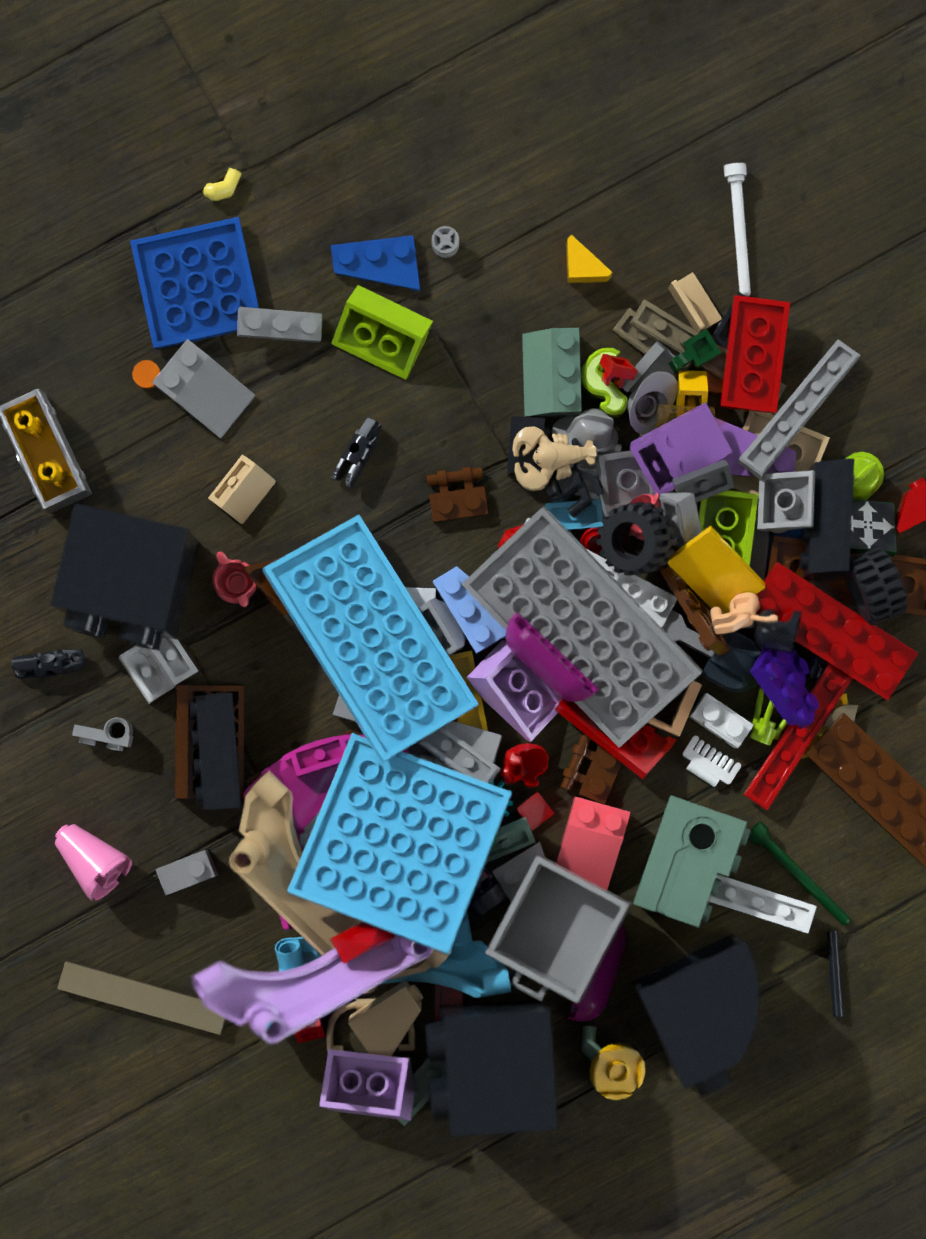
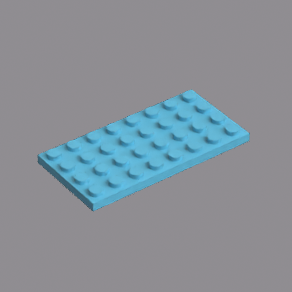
M360 515L355 516L263 568L264 575L382 763L479 705Z

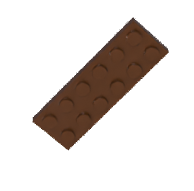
M772 536L767 575L774 564L778 562L803 578V570L799 569V559L801 553H804L805 542H801V539ZM850 553V558L857 556L859 554ZM896 554L894 557L890 556L900 574L906 592L907 609L905 614L926 617V559ZM845 574L837 581L805 579L840 603L855 606L847 587Z
M842 713L806 751L805 755L926 868V789L845 713Z

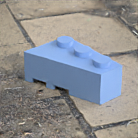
M456 566L433 580V584L477 655L505 638L506 630L462 586V583L469 576Z

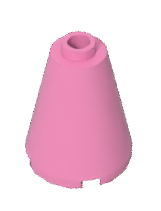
M75 824L70 826L64 825L55 835L57 838L55 841L57 849L90 900H93V898L100 900L109 894L119 884L116 880L119 875L123 873L126 876L132 866V860L127 855Z

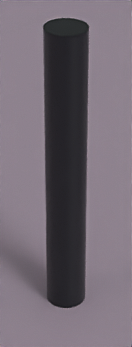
M826 931L833 1017L844 1016L838 931Z

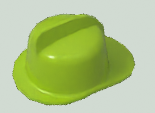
M853 453L846 458L854 459L852 499L867 500L883 483V466L878 458L870 453Z

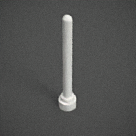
M732 163L724 166V177L728 179V183H731L739 292L748 297L751 289L742 182H744L747 172L745 163Z

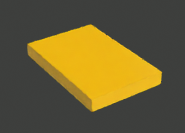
M709 526L679 548L672 556L667 557L669 560L667 564L711 609L719 607L722 614L730 613V602L736 595L742 593H753L756 595L765 588V582L712 526Z

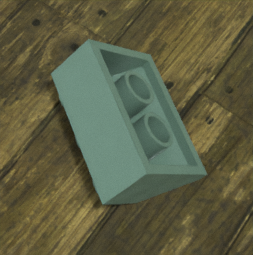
M550 328L522 334L524 417L579 416L581 414L579 328Z

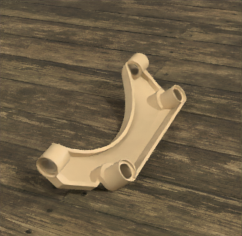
M268 771L246 795L239 829L245 838L240 841L230 856V866L323 956L334 949L330 938L359 924L360 921L287 892L303 853L297 840L293 823V794ZM242 853L249 856L250 859L244 858ZM433 949L427 958L415 963L390 979L426 972L431 967L437 968L449 955ZM375 986V987L371 988L370 990L364 992V994H368V993L373 992V991L376 989L377 986Z

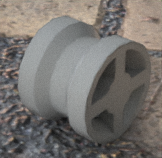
M443 226L434 231L432 235V248L436 255L441 258H449L457 253L459 249V236L455 229Z

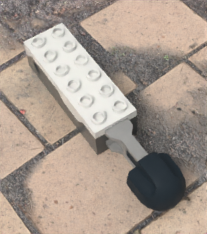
M523 525L507 529L497 546L498 549ZM586 549L675 642L678 641L709 658L703 671L706 680L735 693L747 692L758 685V682L750 672L762 651L755 642L736 631L723 633V637L730 650L722 656L712 650L707 651L699 641L700 635L687 628L682 615L672 610L677 601L675 596L638 576H625L624 572H615V566L608 567L605 563L606 559Z

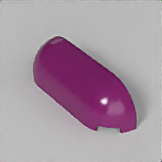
M518 611L514 613L507 624L505 633L509 649L557 696L566 701L580 702L591 698L600 690Z
M621 925L583 1000L578 1003L572 1002L567 1019L576 1022H586L597 1018L605 1010L626 949L627 936L623 925Z

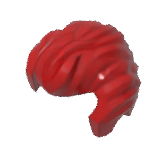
M531 743L518 744L507 750L499 772L503 783L514 784L518 780H522L528 788L538 786L539 781L536 778L545 773L548 768V754L543 747Z

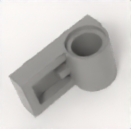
M116 717L106 722L104 730L74 724L72 736L80 737L79 743L95 746L96 741L107 743L106 748L123 751L124 746H132L133 727L128 720ZM118 722L125 726V734L119 739L115 738L112 734V727Z

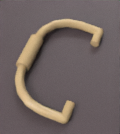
M356 999L354 1002L343 1004L333 1012L328 1020L326 1031L327 1052L329 1049L343 1051V1046H334L333 1041L334 1025L338 1017L347 1010L354 1008L359 1010L375 999ZM412 1023L408 1030V1044H399V1051L415 1050L414 1023Z

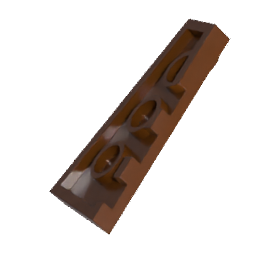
M668 564L660 566V573L687 614L689 622L699 633V641L707 651L712 650L720 656L728 652L730 649L723 635H716L711 614L705 602Z

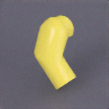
M229 168L224 181L205 185L203 190L205 197L212 201L230 198L236 189L242 173Z

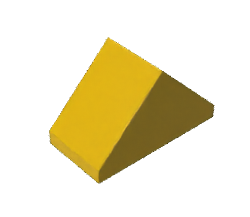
M570 235L566 244L568 283L607 282L611 278L612 271L574 236Z

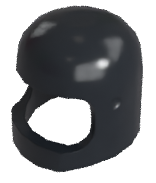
M774 609L763 610L758 616L770 617V615H774ZM793 610L792 618L787 622L755 621L754 639L757 645L767 650L792 653L802 611Z

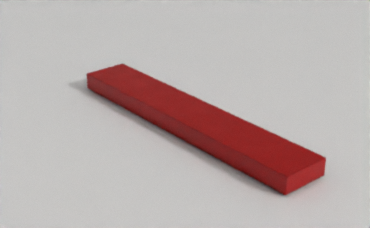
M828 663L821 677L809 692V694L811 693L816 697L819 708L814 710V722L802 729H799L797 724L787 726L743 796L767 811L847 689L853 679L852 677Z

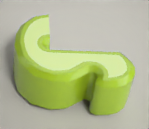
M602 348L590 355L581 369V385L584 392L590 397L604 400L600 404L599 410L604 411L611 418H617L624 414L628 398L611 381L609 386H606L601 381L602 372L605 370L599 362L603 354L618 357L620 351L614 348Z

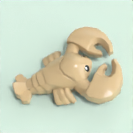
M535 426L525 427L517 433L513 440L512 450L514 456L519 457L521 445H526L523 451V456H525L538 443L540 446L534 452L533 459L542 470L540 472L530 463L524 462V467L528 469V473L525 474L521 470L520 464L515 463L514 471L517 481L527 490H542L549 483L555 470H557L556 480H560L572 475L570 465L579 463L582 460H586L589 465L595 464V459L598 457L597 447L593 446V441L587 440L584 447L568 445V435L559 433L552 434L554 442H551L541 429Z

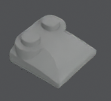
M813 470L764 474L759 479L758 530L780 534L787 530L813 527L815 472Z
M434 598L418 608L448 656L460 651L464 647L465 635L444 602Z

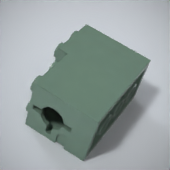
M670 795L633 904L696 927H700L702 922L707 923L712 911V906L708 905L710 896H717L722 881L717 878L718 873L730 876L731 871L736 873L742 857L738 856L737 852L740 844L746 846L751 829L746 828L747 822Z

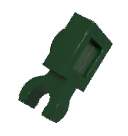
M706 329L683 342L681 346L684 352L672 358L668 364L674 373L690 362L697 369L719 356L721 351Z

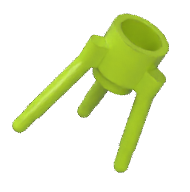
M760 688L750 738L771 745L773 739L779 740L782 731L788 723L783 719L775 729L776 723L770 721L774 709L771 701H769L764 718H760L764 695L763 689Z

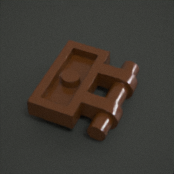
M470 466L462 467L460 471L446 472L441 470L437 471V474L426 475L428 486L439 485L440 493L429 494L433 523L488 515L485 487L473 488L472 480L483 478L482 467L470 469ZM464 481L465 489L448 491L447 483Z
M581 734L578 744H574L572 749L574 754L570 764L563 771L564 779L560 787L571 791L574 782H580L582 786L578 794L605 805L621 762L599 744L595 752L589 750L588 747L592 739ZM584 757L592 760L586 776L578 773Z

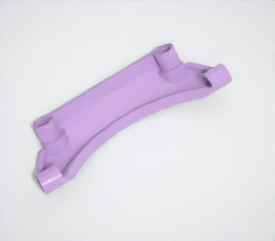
M393 934L394 939L344 965L334 948L308 964L279 972H252L218 962L193 976L192 981L204 1006L240 1026L249 1022L253 1032L269 1043H277L355 997L427 958L433 949L416 943L414 946V941ZM271 1022L270 1027L266 1030L267 1025Z

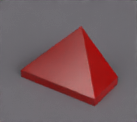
M361 922L330 938L344 965L395 937L393 933Z

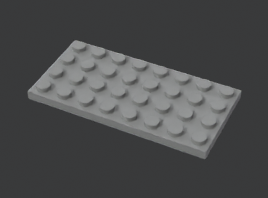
M545 506L462 583V586L505 630L510 618L518 611L600 689L591 698L575 703L619 748L702 673L699 666Z

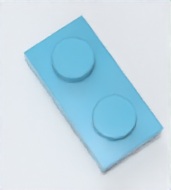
M601 499L592 500L593 503L575 518L570 515L567 509L577 501L545 503V507L568 531L603 527L601 522L603 519Z

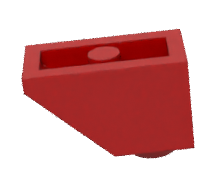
M924 477L909 484L911 490L903 495L895 520L896 535L926 520V480Z

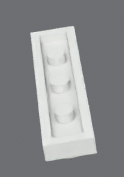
M717 875V878L722 881L717 896L711 895L709 902L809 933L817 906Z

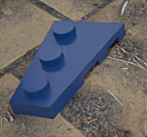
M413 235L331 245L335 275L363 281H373L420 292Z

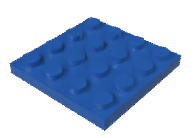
M239 217L130 241L154 350L180 345L187 339L194 342L237 332L238 308H259Z

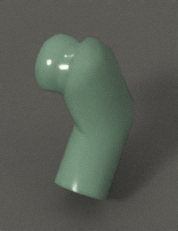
M583 1025L581 1050L592 1063L593 1058L602 1048L596 1043L597 1027Z

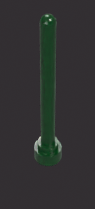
M762 821L757 822L751 828L748 840L752 844L762 845L840 924L848 925L850 917L770 838L769 828Z

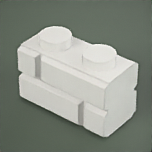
M708 693L703 694L689 715V718L720 739L725 740L733 748H738L753 727L752 723Z

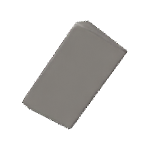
M662 493L659 495L661 508L664 510L663 516L669 515L672 520L669 522L670 527H675L676 532L672 533V538H676L674 546L681 548L702 532L694 494Z

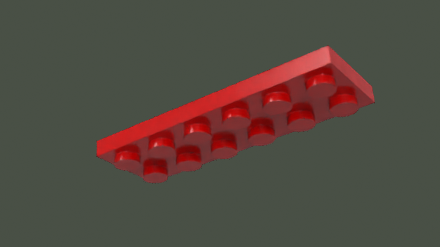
M776 562L764 580L765 588L756 594L760 608L755 615L758 616L766 609H774V615H777L778 621L787 622L792 618L793 610L802 611L795 641L888 700L917 657L918 652L876 625L871 626L862 616Z

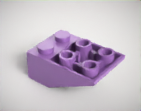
M706 402L631 442L630 450L655 494L658 493L659 495L674 489L672 479L714 464L733 452Z

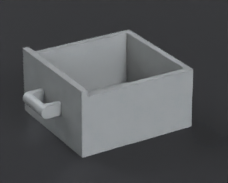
M537 855L485 953L517 970L511 986L531 997L542 1001L548 988L578 1003L583 1000L632 903L550 859ZM522 973L544 985L539 993L519 983Z

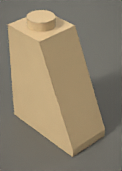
M404 980L351 1014L348 1024L369 1054L392 1056L421 1011L423 996L415 984L410 986L408 981Z

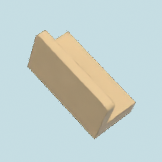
M693 272L679 281L674 280L671 282L668 289L694 330L701 333L722 320Z
M242 454L208 499L240 524H243L276 481Z

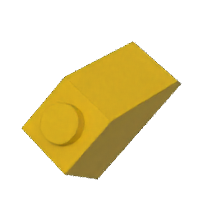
M679 370L676 418L705 402L707 403L708 398L706 371Z

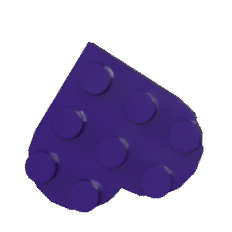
M794 647L792 653L762 649L750 672L790 726L797 724L799 729L809 726L814 722V710L819 708L816 697L811 693L809 694L804 686L805 675L809 673L807 662L803 658H799Z

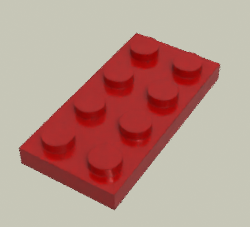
M734 295L720 407L768 414L777 413L790 302Z

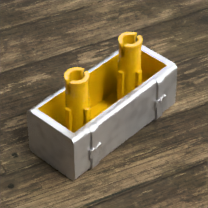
M35 389L1 405L0 419L16 451L17 460L23 471L26 472L32 485L34 495L38 498L43 511L51 514L91 495L92 492L86 482V476L81 470L60 426L55 409L51 406L46 393L41 389Z

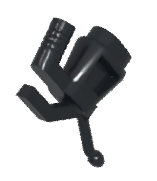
M577 438L572 439L573 446H579ZM575 463L571 467L572 475L570 477L556 480L557 472L553 473L549 483L545 486L552 503L564 502L579 491L581 499L567 509L573 518L593 503L584 479L591 481L597 496L604 494L598 477L578 468L579 463Z

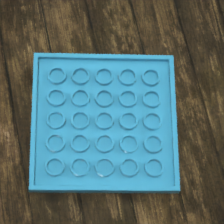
M352 733L287 892L449 955L512 792L405 752H400L382 763L367 738Z

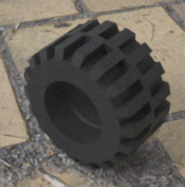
M637 502L618 506V508L608 512L609 516L604 517L601 521L604 526L598 529L601 539H597L598 546H602L600 555L607 558L605 563L608 567L615 566L614 571L617 573L624 572L625 576H636L661 569L660 566L666 565L669 562L667 557L672 556L675 551L671 546L676 544V538H672V533L676 531L674 526L670 527L669 522L672 521L669 515L663 516L664 510L661 507L654 508L655 504ZM633 524H636L642 530L645 539L644 548L640 554L632 548L629 541V531Z
M877 547L849 558V571L845 574V579L851 598L862 618L873 626L904 614L907 609L906 592L900 574L890 556L882 548Z

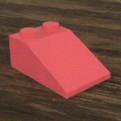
M574 796L556 863L607 890L624 838L630 812Z

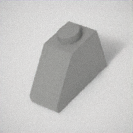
M209 849L155 869L165 896L218 875Z

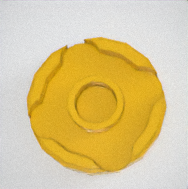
M623 1043L610 1044L601 1049L593 1058L589 1070L590 1081L595 1090L605 1098L612 1100L625 1099L631 1096V1092L636 1088L639 1089L646 1074L645 1062L639 1052L630 1045Z

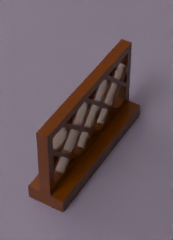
M176 685L175 798H196V793H193V780L197 777L195 774L193 775V752L198 747L193 748L192 746L193 724L196 722V719L190 718V702H193V691H205L208 695H212L211 692H221L220 694L238 692V704L233 710L235 711L238 708V719L234 716V721L238 724V732L235 734V738L238 736L236 752L240 798H244V686Z

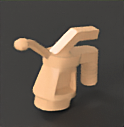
M753 593L736 595L730 602V613L722 614L719 607H714L710 611L716 635L752 625L753 621L773 623L778 621L777 615H770V617L755 615L760 608L758 597Z

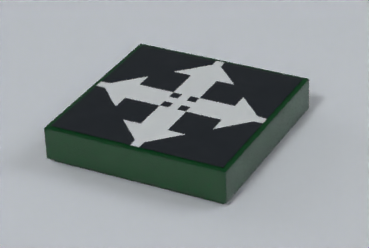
M852 499L850 553L862 554L880 547L889 556L894 557L897 553L894 503Z

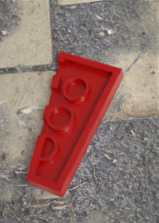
M562 699L555 708L559 714L642 779L650 773L677 741L670 736L664 738L654 733L655 729L645 724L619 748L575 702Z

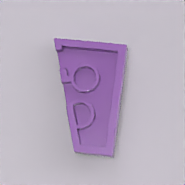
M715 418L733 451L721 459H725L729 464L731 476L758 478L738 464L739 458L758 435ZM786 447L765 474L795 472L796 451Z

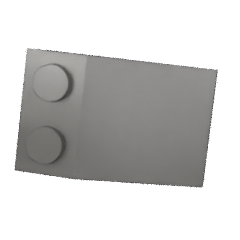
M188 339L152 382L157 389L220 439L256 396Z

